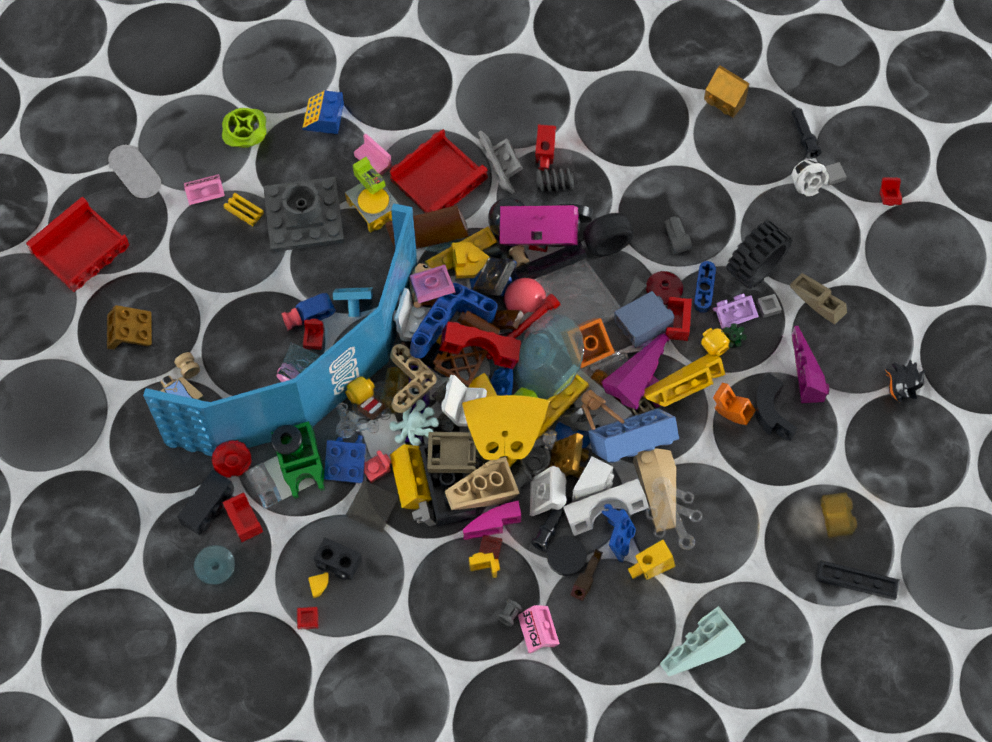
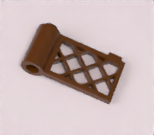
M468 310L466 313L462 311L457 320L460 325L476 327L486 332L498 334L501 330ZM471 346L473 350L471 353H465L464 349H462L460 355L454 356L452 353L444 351L442 355L438 353L433 362L435 365L434 369L449 378L450 375H455L466 387H469L488 352L486 350L477 351L476 346ZM475 356L477 364L469 365L467 357ZM462 358L465 366L457 368L454 360ZM450 361L453 369L442 367V362ZM467 370L469 375L468 381L460 377V371Z

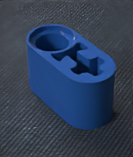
M327 293L304 300L295 307L303 325L305 320H323L332 316L336 311Z

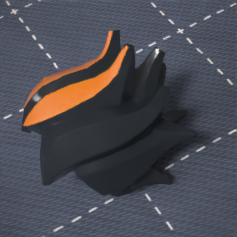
M911 360L907 366H901L894 362L892 366L895 371L885 369L886 375L890 378L889 393L894 400L901 403L903 397L917 399L916 390L923 387L926 370L919 373L917 363L912 364Z

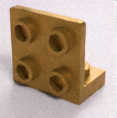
M115 305L107 315V349L115 350L122 342L150 346L152 344L151 312Z

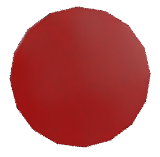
M229 440L223 442L216 447L212 454V463L215 471L226 478L242 475L249 469L252 461L249 448L240 441Z

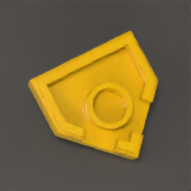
M458 242L451 245L456 279L475 278L480 270L491 260L487 254L471 242Z

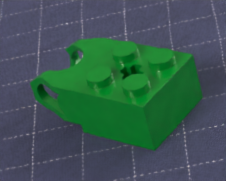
M309 421L294 425L300 430L302 435V443L298 450L289 455L276 452L283 478L290 487L294 499L299 498V484L306 478L314 479L320 491L325 490V472L315 434ZM290 435L284 436L281 443L284 445L289 444L292 441V437Z

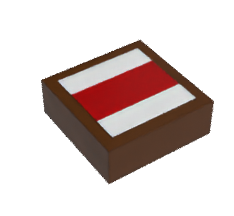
M374 396L358 406V411L371 420L386 409L385 404Z

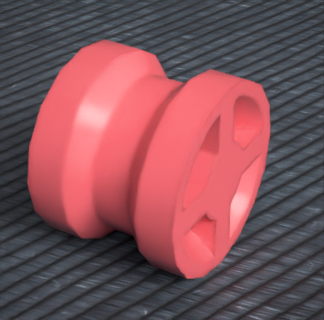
M293 308L291 312L281 313L288 331L296 325H303L296 308Z

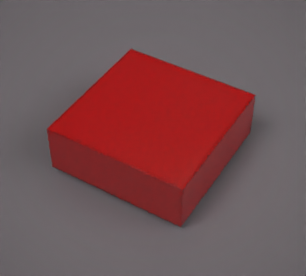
M318 607L297 608L298 630L318 629Z

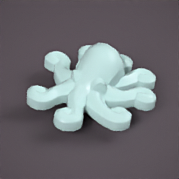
M423 400L416 402V407L412 412V407H410L403 413L402 422L392 421L390 423L392 431L402 429L401 435H396L395 437L397 443H404L408 436L412 445L420 446L421 441L419 438H415V434L428 437L429 432L434 431L430 428H423L429 426L438 427L439 421L437 418L433 417L427 420L428 417H432L435 414L432 408L428 407L424 410L423 414L420 413L426 406Z

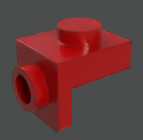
M882 178L880 196L883 205H902L903 198L900 192V178Z
M318 319L305 320L303 349L322 350L325 334L324 322Z

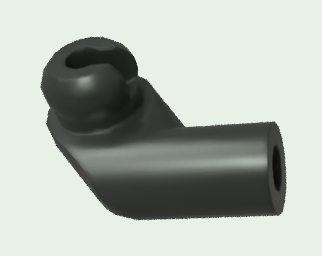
M500 246L483 249V252L489 257L498 256L502 261L510 260L509 251Z

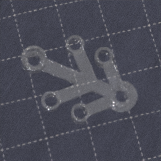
M383 381L376 382L373 389L374 397L378 400L386 398L389 394L388 384ZM340 403L336 407L337 413L340 416V422L336 427V434L340 438H350L355 432L368 430L370 433H376L379 431V423L377 420H370L368 423L357 424L360 420L370 418L358 411L359 405L356 403L352 404L353 416L350 420L347 418L349 409L346 403ZM386 407L377 417H380L382 420H388L391 417L390 408Z
M659 477L652 484V491L655 495L645 515L650 520L655 519L658 515L657 508L661 499H663L665 508L658 526L654 528V536L657 538L665 536V528L671 517L680 537L678 540L679 547L682 550H690L694 547L695 540L693 536L686 533L678 513L689 517L693 522L701 521L703 515L699 510L693 511L673 503L670 495L681 498L685 504L692 503L694 495L691 492H684L672 487L671 482L667 478ZM659 484L665 485L664 491L658 489ZM686 494L691 495V501L688 502L685 500L684 497ZM649 510L655 511L654 517L648 515ZM693 513H698L700 515V518L698 520H695L693 518ZM658 528H661L663 530V535H657L656 530ZM683 539L689 540V546L683 545Z

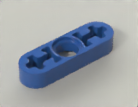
M710 261L702 262L698 271L694 308L700 313L709 311L712 303L716 266ZM705 268H709L708 278L705 277ZM706 283L710 286V289L702 290L700 285ZM702 296H706L704 306H701L700 303Z

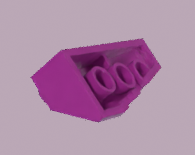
M794 326L792 341L801 403L824 402L826 396L829 395V384L826 383L825 376L799 326Z

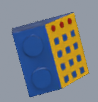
M323 91L309 98L302 129L338 134L344 107L342 92Z

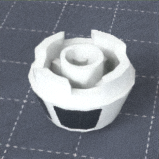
M804 160L793 169L792 179L799 193L813 196L819 193L817 190L823 184H827L829 174L826 172L824 165L811 160Z

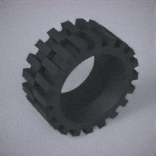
M771 220L759 224L757 229L754 228L751 234L747 235L744 238L745 240L737 246V250H734L733 256L728 260L729 263L726 266V270L748 289H752L758 283L764 281V278L768 277L777 268V265L782 262L783 257L788 253L787 250L791 247L792 238Z

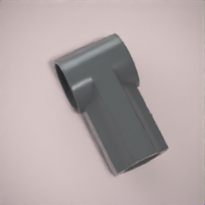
M675 216L666 220L664 225L669 236V246L672 254L692 250L691 239L688 234H685L680 218Z

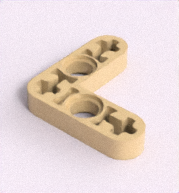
M397 344L392 348L390 358L412 381L394 396L391 405L394 411L404 413L434 387L437 378L434 372L419 358L411 356L406 346ZM400 352L403 353V355H399V356L396 355V353H400ZM411 363L416 364L418 370L412 371L408 365ZM428 378H429V379H430V382L427 381V382L422 386L421 384L423 383L424 379H428ZM416 388L418 389L419 394L412 395L409 392V389ZM406 396L407 399L404 405H398V401L401 402Z

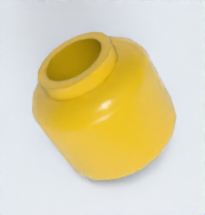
M709 328L703 333L704 337L701 344L709 355L719 357L729 349L730 340L721 329Z
M359 376L347 385L345 393L352 404L360 405L374 396L373 389L375 386L369 378L366 380L364 377Z

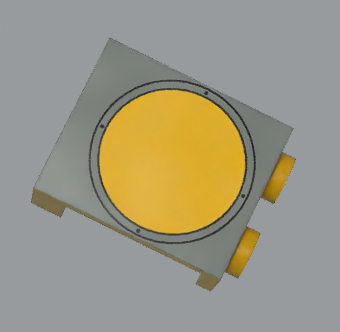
M360 183L345 192L346 202L350 207L354 205L367 222L370 233L381 229L384 224L392 221L391 209L393 203L399 204L386 187L375 194H371Z

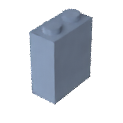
M651 291L614 312V319L619 329L631 344L637 348L661 333L666 332L667 327L673 328L674 314L664 306L661 297L656 296Z

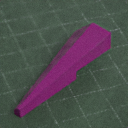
M661 333L603 380L602 385L605 393L620 398L623 405L637 409L640 398L645 394L644 389L647 383H650L658 366V359L664 353V346L666 342H669V337L665 333Z

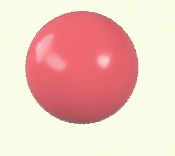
M520 278L513 281L507 287L504 295V304L507 310H521L524 314L536 312L544 305L546 293L537 281L531 278Z

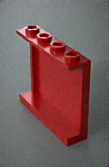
M444 129L434 133L431 139L426 143L420 144L417 150L412 154H408L402 162L395 164L390 170L391 182L425 213L456 205L488 179V169L483 164L478 167L445 137Z
M84 197L77 200L26 242L29 251L73 292L82 288L85 282L91 277L96 276L104 266L110 264L117 255L123 253L130 245L126 235L122 236L99 216L89 206Z

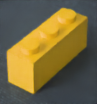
M403 444L390 454L401 507L417 510L420 508V502H429L431 500V495L419 446Z

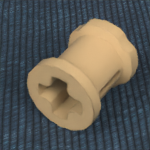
M523 245L514 246L509 250V255L517 262L516 267L530 262L526 258Z

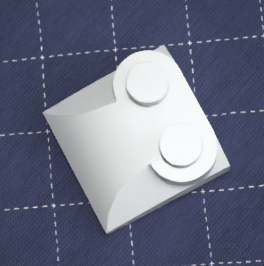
M549 467L534 476L530 482L531 516L538 515L551 508L560 510L566 504L567 480L559 467Z

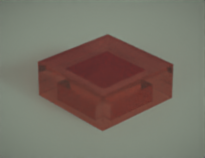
M483 535L479 553H493L494 559H499L503 539Z

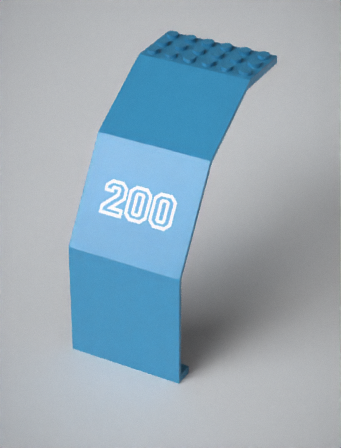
M393 203L391 212L396 249L378 308L297 377L213 402L146 388L143 396L164 443L172 448H177L178 446L190 452L200 451L205 455L212 456L216 447L229 440L240 441L248 448L271 442V432H274L279 426L289 424L294 426L309 421L311 426L314 427L347 398L345 391L350 382L359 376L367 380L389 362L390 353L397 335V325L393 320L394 311L398 309V299L403 294L404 288H408L410 291L409 276L417 266L412 207Z

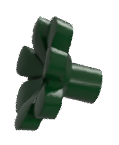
M731 323L730 329L728 327L723 328V332L726 333L730 340L729 348H732L734 344L736 347H740L742 345L741 340L745 341L747 339V336L742 334L745 330L743 326L737 328L736 323Z

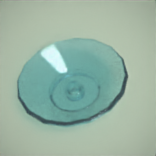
M550 314L537 319L524 331L520 338L519 361L513 368V374L519 388L523 387L534 391L538 398L546 399L560 394L572 383L581 367L584 343L583 335L577 324L567 316Z

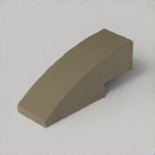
M800 274L790 284L793 291L804 302L833 324H836L847 313L845 302L831 295L829 288L807 275Z

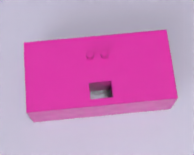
M574 205L500 206V244L505 246L578 245V207Z

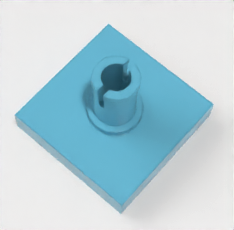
M373 287L338 288L333 291V300H348V317L360 316L359 299H371L373 296Z

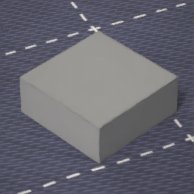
M840 162L825 166L826 172L829 174L828 185L846 180L847 176Z
M775 294L757 299L756 303L763 318L781 313L782 309Z

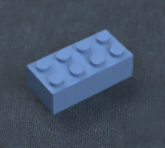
M659 408L623 419L625 421L624 424L617 421L588 431L592 453L610 463L617 462L625 456H636L641 451L654 450L659 445L672 444L674 440L679 439L675 416Z

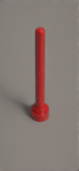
M551 293L545 298L546 301H544L543 306L506 337L509 336L516 339L548 310H556L561 305L558 299ZM487 353L486 358L492 359V356Z

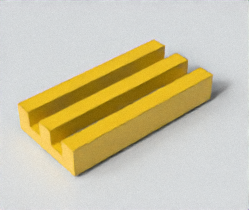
M234 192L233 197L228 199V203L223 205L224 209L254 226L262 217L264 211ZM232 205H234L235 207L239 208V209H240L241 211H243L244 213H246V214L252 216L254 219L252 220V219L249 218L248 216H246V215H244L243 213H241L240 211L236 210L235 208L232 207Z

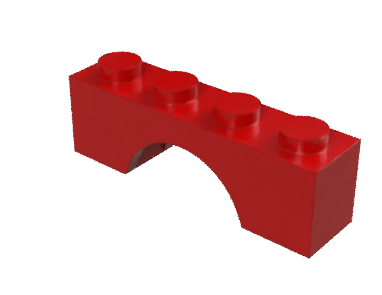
M448 321L442 330L439 350L458 355L462 349L468 346H478L485 349L492 356L495 365L513 369L519 361L521 341L513 337L498 335L495 332H486L476 327H467L457 322Z

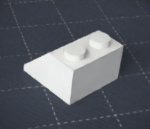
M591 457L573 489L572 502H577L612 488L614 478L612 474L613 466Z

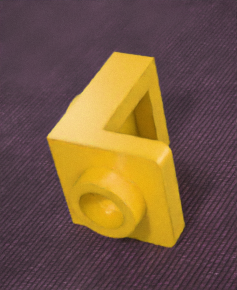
M476 553L469 557L471 571L491 567L492 577H497V571H500L498 559H494L493 553Z

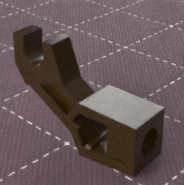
M597 549L594 551L585 573H580L570 596L584 601L594 581L592 577L603 552Z

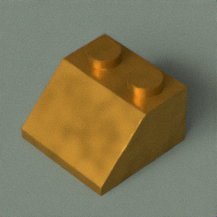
M719 66L706 88L704 100L709 105L715 106L724 114L733 118L746 102L750 83L724 67Z

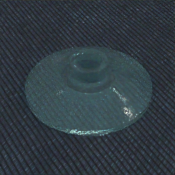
M219 545L204 548L199 552L194 562L196 575L207 584H220L226 581L232 575L235 567L232 553L227 548ZM214 565H219L217 570L212 569Z

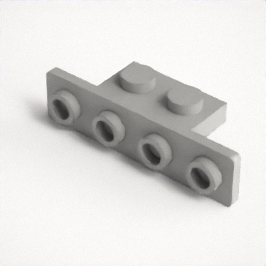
M479 131V142L487 151L486 157L494 165L492 169L501 180L499 182L501 188L511 194L515 193L509 178L523 170V167L510 140L506 138L493 147L489 137L484 132Z

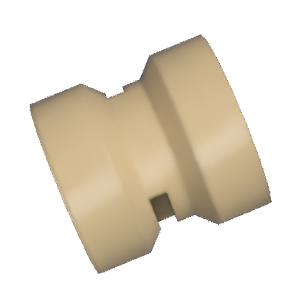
M190 352L183 353L175 359V364L181 369V374L185 379L196 376L201 370L198 363L194 362V357Z

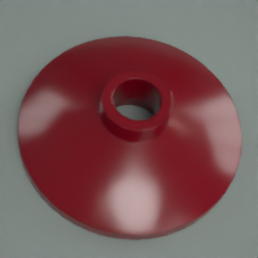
M668 271L654 273L646 283V293L653 291L656 296L661 297L664 305H668L669 297L680 298L683 293V284L680 278Z

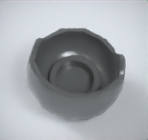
M540 446L533 447L529 454L521 459L522 467L533 476L548 469L551 463L549 451Z

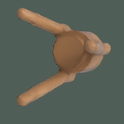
M592 390L582 395L581 401L583 405L581 408L584 410L592 430H595V425L589 409L597 410L599 407H602L620 423H625L620 416L605 405L606 401Z

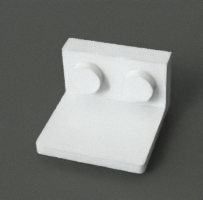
M404 288L403 294L399 296V306L394 311L393 320L396 322V331L399 333L401 341L411 342L412 336L431 308L414 307L409 289Z
M450 375L449 381L446 384L445 398L441 405L442 411L457 426L468 427L462 403L484 398L487 395V391L484 388H468L455 375Z

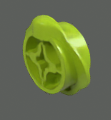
M238 108L229 112L222 121L223 141L229 146L248 148L259 144L266 136L265 114L258 109ZM257 123L259 127L253 131L254 124ZM235 124L236 128L234 129L235 131L232 133L230 131V127H232Z

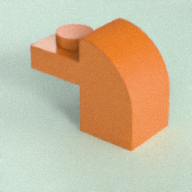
M726 383L720 385L713 397L717 403L715 410L721 416L738 424L747 425L756 411L748 398L736 396L729 384Z

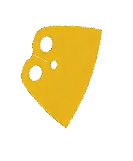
M502 395L463 402L467 425L480 455L486 460H497L504 456V453L510 459L525 458L534 446L550 400L529 396ZM503 431L509 433L507 437L502 436ZM515 441H520L523 444V450L519 453L511 450V445ZM490 442H496L499 446L498 451L489 453L486 450V445Z

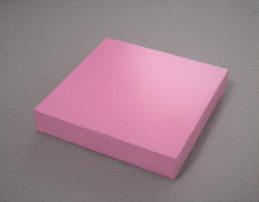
M445 265L409 276L418 303L455 292Z

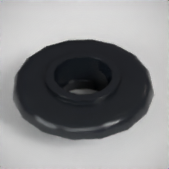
M290 424L279 426L271 436L273 449L283 455L294 453L302 443L300 430ZM290 435L292 441L287 445L282 444V438Z

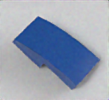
M499 368L494 371L491 384L497 396L512 395L513 369Z

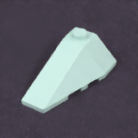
M719 606L704 616L698 622L699 627L693 633L689 632L685 636L687 640L681 646H676L660 663L668 676L730 654L746 642Z

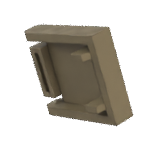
M429 432L428 473H472L475 471L476 446L474 441H468L473 440L471 433ZM433 445H440V458H432Z

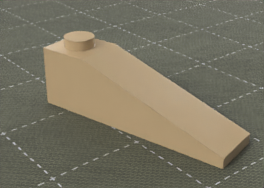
M655 448L651 451L638 452L633 458V464L646 496L656 533L676 527V465L671 451Z
M504 457L488 461L448 488L445 494L451 510L506 503L519 494V490L507 459Z

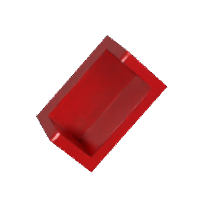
M669 297L667 309H670L674 314L673 328L667 327L665 332L669 339L688 341L692 299Z
M244 492L222 502L241 542L263 532L261 524L258 522Z

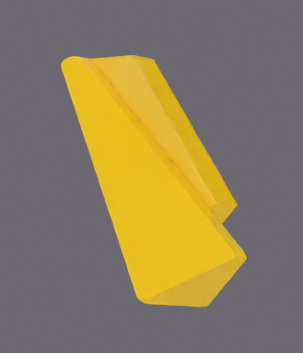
M707 354L644 389L645 394L643 398L666 407L712 385L713 378L726 375L721 357Z

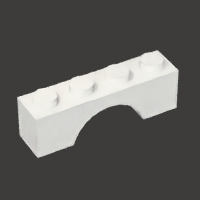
M635 479L626 482L625 484L563 506L573 535L575 536L593 529V523L602 511L609 510L604 508L606 504L612 505L614 509H624L630 515L649 508L639 480Z

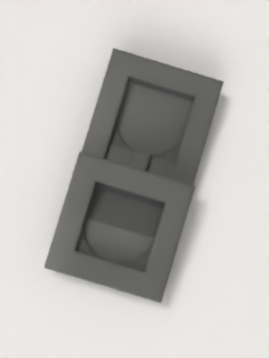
M569 407L557 419L559 422L574 429L583 431L592 429L581 407ZM590 414L595 426L601 422L598 415Z

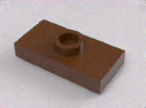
M497 310L495 319L491 324L499 329H517L524 313L521 310Z

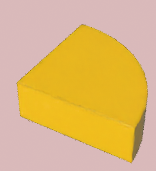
M328 572L308 578L313 598L320 596L329 583Z

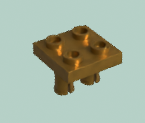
M575 433L553 442L549 467H559L561 472L565 474V477L572 475L580 478L583 473L582 471L585 469V467L579 466L580 460L585 462L589 457L587 455L589 450L582 448L583 435Z

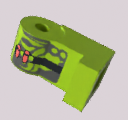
M367 157L353 165L355 177L371 194H375L386 187L383 178L372 167Z

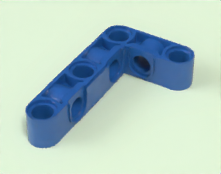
M453 283L455 292L441 296L436 300L412 336L409 350L411 356L414 358L425 357L442 334L446 323L450 322L457 311L466 313L468 310L485 321L492 323L495 319L497 303L461 284Z

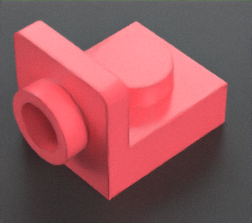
M380 450L376 452L377 455L365 462L364 474L370 483L391 472V460L386 453L383 455Z

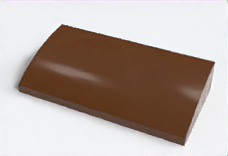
M457 205L413 216L416 249L469 237L467 223ZM393 221L386 223V228L395 247Z

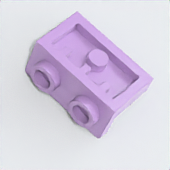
M744 293L734 296V300L731 302L727 300L717 302V306L712 308L713 312L716 311L722 329L724 327L729 328L731 323L740 324L759 317L752 296H745Z

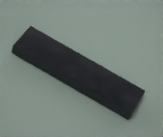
M579 241L578 245L567 246L512 269L515 280L520 278L535 280L586 259L587 255L581 241Z
M820 560L815 581L896 600L900 579Z

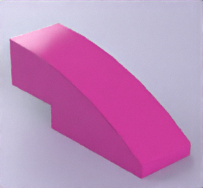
M514 501L503 504L477 517L463 529L464 540L503 533V525L520 523L521 511L519 502Z

